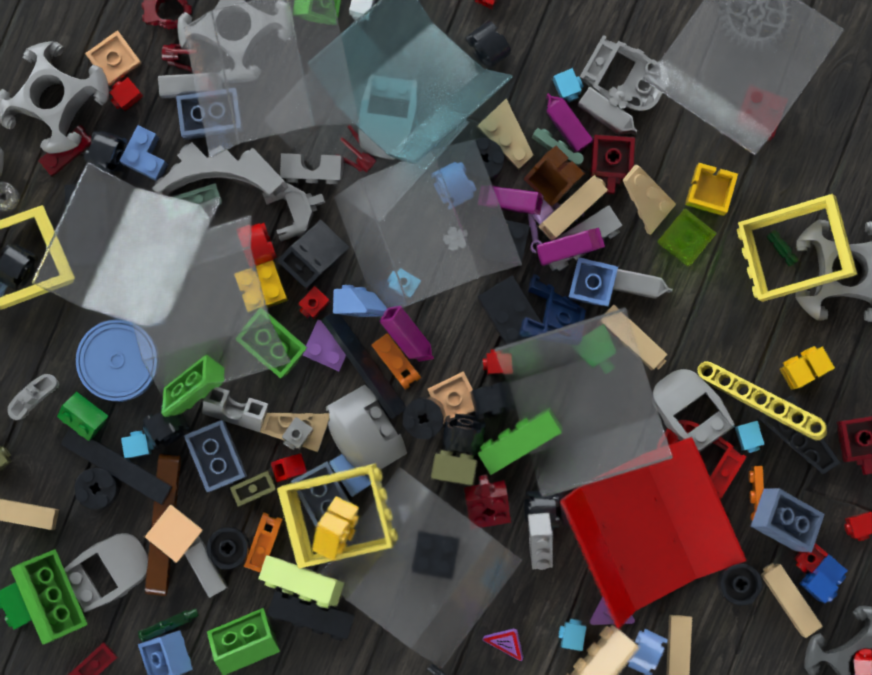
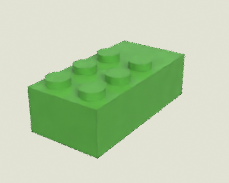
M551 408L546 409L530 420L527 417L516 423L515 429L510 430V428H507L499 433L498 439L493 441L491 438L480 446L481 450L478 455L490 475L562 433L563 428Z
M56 549L11 568L42 645L87 625Z

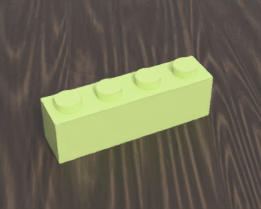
M267 555L258 578L266 581L265 585L275 589L277 586L282 587V592L290 595H294V592L300 594V599L311 602V599L317 601V605L328 608L329 605L337 606L345 583L307 568L298 569L296 564Z

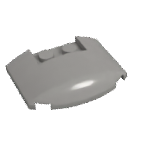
M366 385L326 406V411L329 410L330 419L328 426L337 447L351 465L357 468L376 463L377 468L381 470L406 455L407 451L401 434H397L379 405L378 399Z

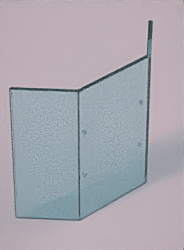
M379 0L307 62L308 67L334 105L388 156L412 164L419 162L513 78L509 74L483 69L431 22L418 0Z

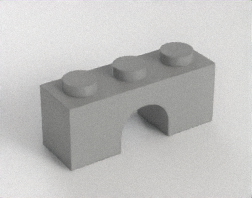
M281 153L280 177L286 178V182L298 183V179H306V183H318V179L326 180V184H338V180H343L344 156L321 155L320 166L316 170L311 171L304 164L303 154Z
M215 387L204 398L202 414L260 433L267 414L268 403L249 398L247 403H238L230 398V391Z
M549 513L528 515L529 549L532 569L544 570L553 567Z

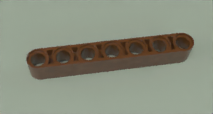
M159 455L157 477L173 486L163 505L154 501L151 528L170 504L175 508L177 507L181 467L180 455ZM151 542L149 546L145 594L167 596L171 558Z

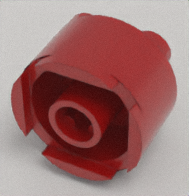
M258 223L237 231L250 268H255V266L277 258L273 245L269 241L270 238L265 223Z

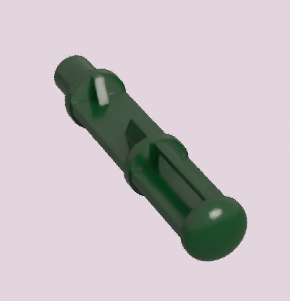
M196 608L190 611L185 610L182 613L140 630L138 636L142 642L166 633L185 623L191 622L193 618L199 616L198 610Z

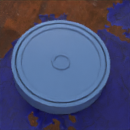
M109 320L91 328L82 338L76 353V368L84 386L94 395L110 401H128L140 396L152 385L159 370V352L151 335L142 327L125 320Z

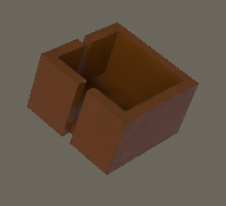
M554 146L524 178L536 192L544 196V200L551 207L560 201L585 174L573 161L569 163L567 161L569 157L557 146Z

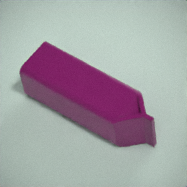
M548 93L546 96L548 100L547 115L573 151L579 153L592 144L593 139L565 100L553 97Z
M480 186L477 206L540 215L544 196L534 191Z
M598 227L536 246L541 265L544 266L603 248L605 245Z
M401 306L388 308L379 322L409 359H417L418 362L434 359L431 344Z

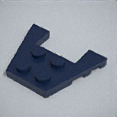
M533 274L530 279L528 292L547 299L543 324L525 317L522 321L520 335L578 344L582 337L586 310L567 296L561 297L554 292L555 288L550 284L546 286L539 281V276Z

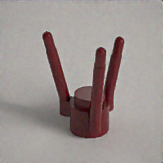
M196 43L195 46L200 47L202 44ZM180 44L163 45L162 60L168 61V65L176 66L195 74L205 73L176 62V60H180L181 54H199V50L181 49Z
M349 125L348 129L359 143L357 132ZM343 137L340 138L341 142L358 156L356 159L358 164L345 157L344 162L355 167L359 172L364 170L367 173L377 162L374 157L368 153H360Z

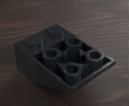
M320 220L277 261L309 291L350 247Z

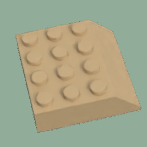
M606 626L599 634L601 636L600 640L597 643L593 642L586 650L588 654L585 658L582 659L580 657L574 664L575 670L571 675H617L639 649V646L615 626Z

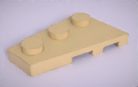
M505 99L477 128L488 139L495 141L501 147L506 158L519 170L533 157V153L507 99Z
M635 164L624 177L623 182L631 200L634 201L638 209L639 217L644 222L646 232L651 235L675 207L676 203L640 166Z
M329 413L266 414L260 433L285 441L282 436L295 417L313 428V432L302 447L315 452L319 451L328 421L330 420Z

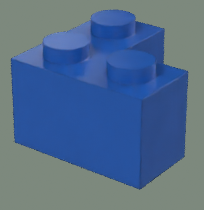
M828 554L812 573L809 572L803 578L799 585L817 601L823 603L831 602L837 595L836 590L839 588L837 585H840L845 580L846 575L844 574L848 570Z

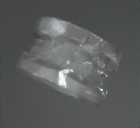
M0 182V211L8 212L18 205L20 200L19 193L11 184ZM3 193H6V200H1Z

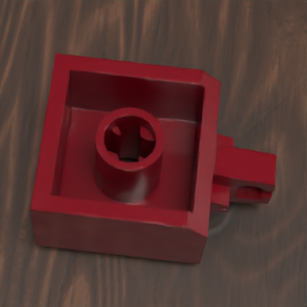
M594 135L590 178L594 175L601 178L606 183V188L608 189L606 194L614 195L615 184H620V181H623L624 177L633 168L635 137ZM611 154L615 155L614 158L617 157V159L614 162H611V159H608Z
M872 416L836 422L843 462L856 461L857 465H861L863 475L872 474ZM861 433L862 436L866 437V440H863V442L859 440Z
M487 475L479 476L480 485L464 487L470 529L511 523L505 481L489 483Z

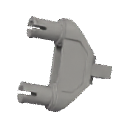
M286 183L288 188L275 200H272L263 192L267 205L283 198L287 200L293 216V225L276 230L280 242L295 236L302 237L307 232L313 212L317 211L316 206L325 203L323 194L312 197L311 193L306 194Z
M43 374L30 382L9 404V416L14 420L26 418L37 404L59 387L56 377L50 374Z

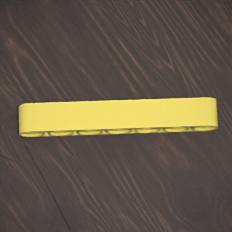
M707 361L699 365L698 374L708 385L814 440H821L826 436L827 428L824 421L711 362ZM706 369H712L713 373L710 376H703ZM724 378L731 379L730 384L727 386H722L721 381ZM743 387L749 388L746 395H740L739 390ZM759 397H766L767 401L765 404H757ZM778 406L785 407V411L782 414L775 413V409ZM797 415L804 417L803 421L799 424L793 422L794 417ZM815 425L822 426V430L819 433H813L811 429Z

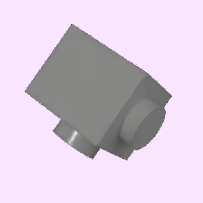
M295 417L282 436L285 440L283 444L292 450L295 447L300 450L313 432V428Z

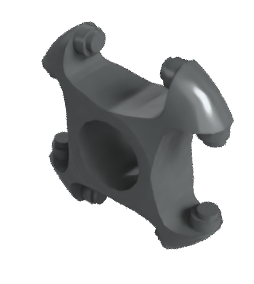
M859 606L852 612L857 620H865V625L847 643L829 651H822L821 648L825 646L824 642H826L822 634H815L810 638L804 659V668L808 674H817L820 671L818 662L825 661L833 668L837 675H850L849 661L851 656L857 650L863 648H870L872 650L871 606Z

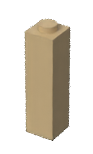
M595 175L592 176L538 227L553 241L608 190L605 187L606 184L601 178Z
M615 305L600 318L599 322L604 323L606 328L650 370H653L655 367L659 370L666 362L664 358L668 354Z
M0 498V521L55 530L59 509Z
M774 563L766 566L761 577L801 636L807 638L823 627L781 564L774 565Z
M669 615L666 675H690L692 617Z

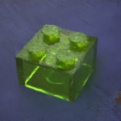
M684 208L657 243L689 267L717 233Z

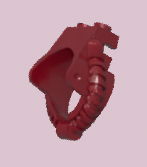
M144 0L142 2V10H144V15H142L143 22L146 25H160V27L165 29H177L178 19L176 21L172 19L164 20L158 14L161 3L168 0ZM175 0L184 7V13L192 15V8L190 5H187L188 2L186 0Z

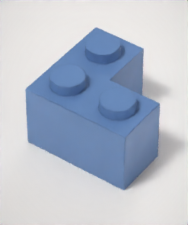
M138 125L120 162L155 181L163 176L168 166L164 160L152 155L159 137Z

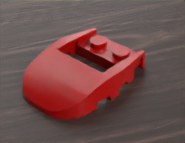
M678 421L687 434L699 426V424L692 421ZM667 428L658 443L657 449L680 440ZM720 437L713 444L724 449L726 452L710 478L718 497L722 499L746 460V456L744 454L742 456L733 448V445Z

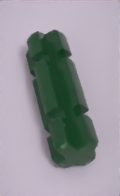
M773 230L767 235L768 240L774 243L773 246L782 258L786 259L785 262L788 266H792L798 261L797 256L791 253L792 250L784 239H780V234L777 230Z

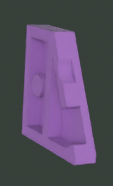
M317 320L303 356L336 371H340L346 354L326 326L320 320Z

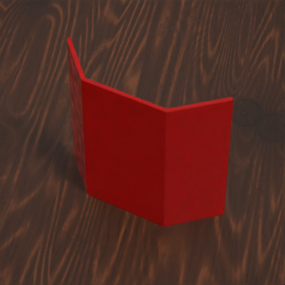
M692 437L644 454L577 487L561 500V504L617 629L621 628L638 609L693 580L726 569L731 565L747 561Z

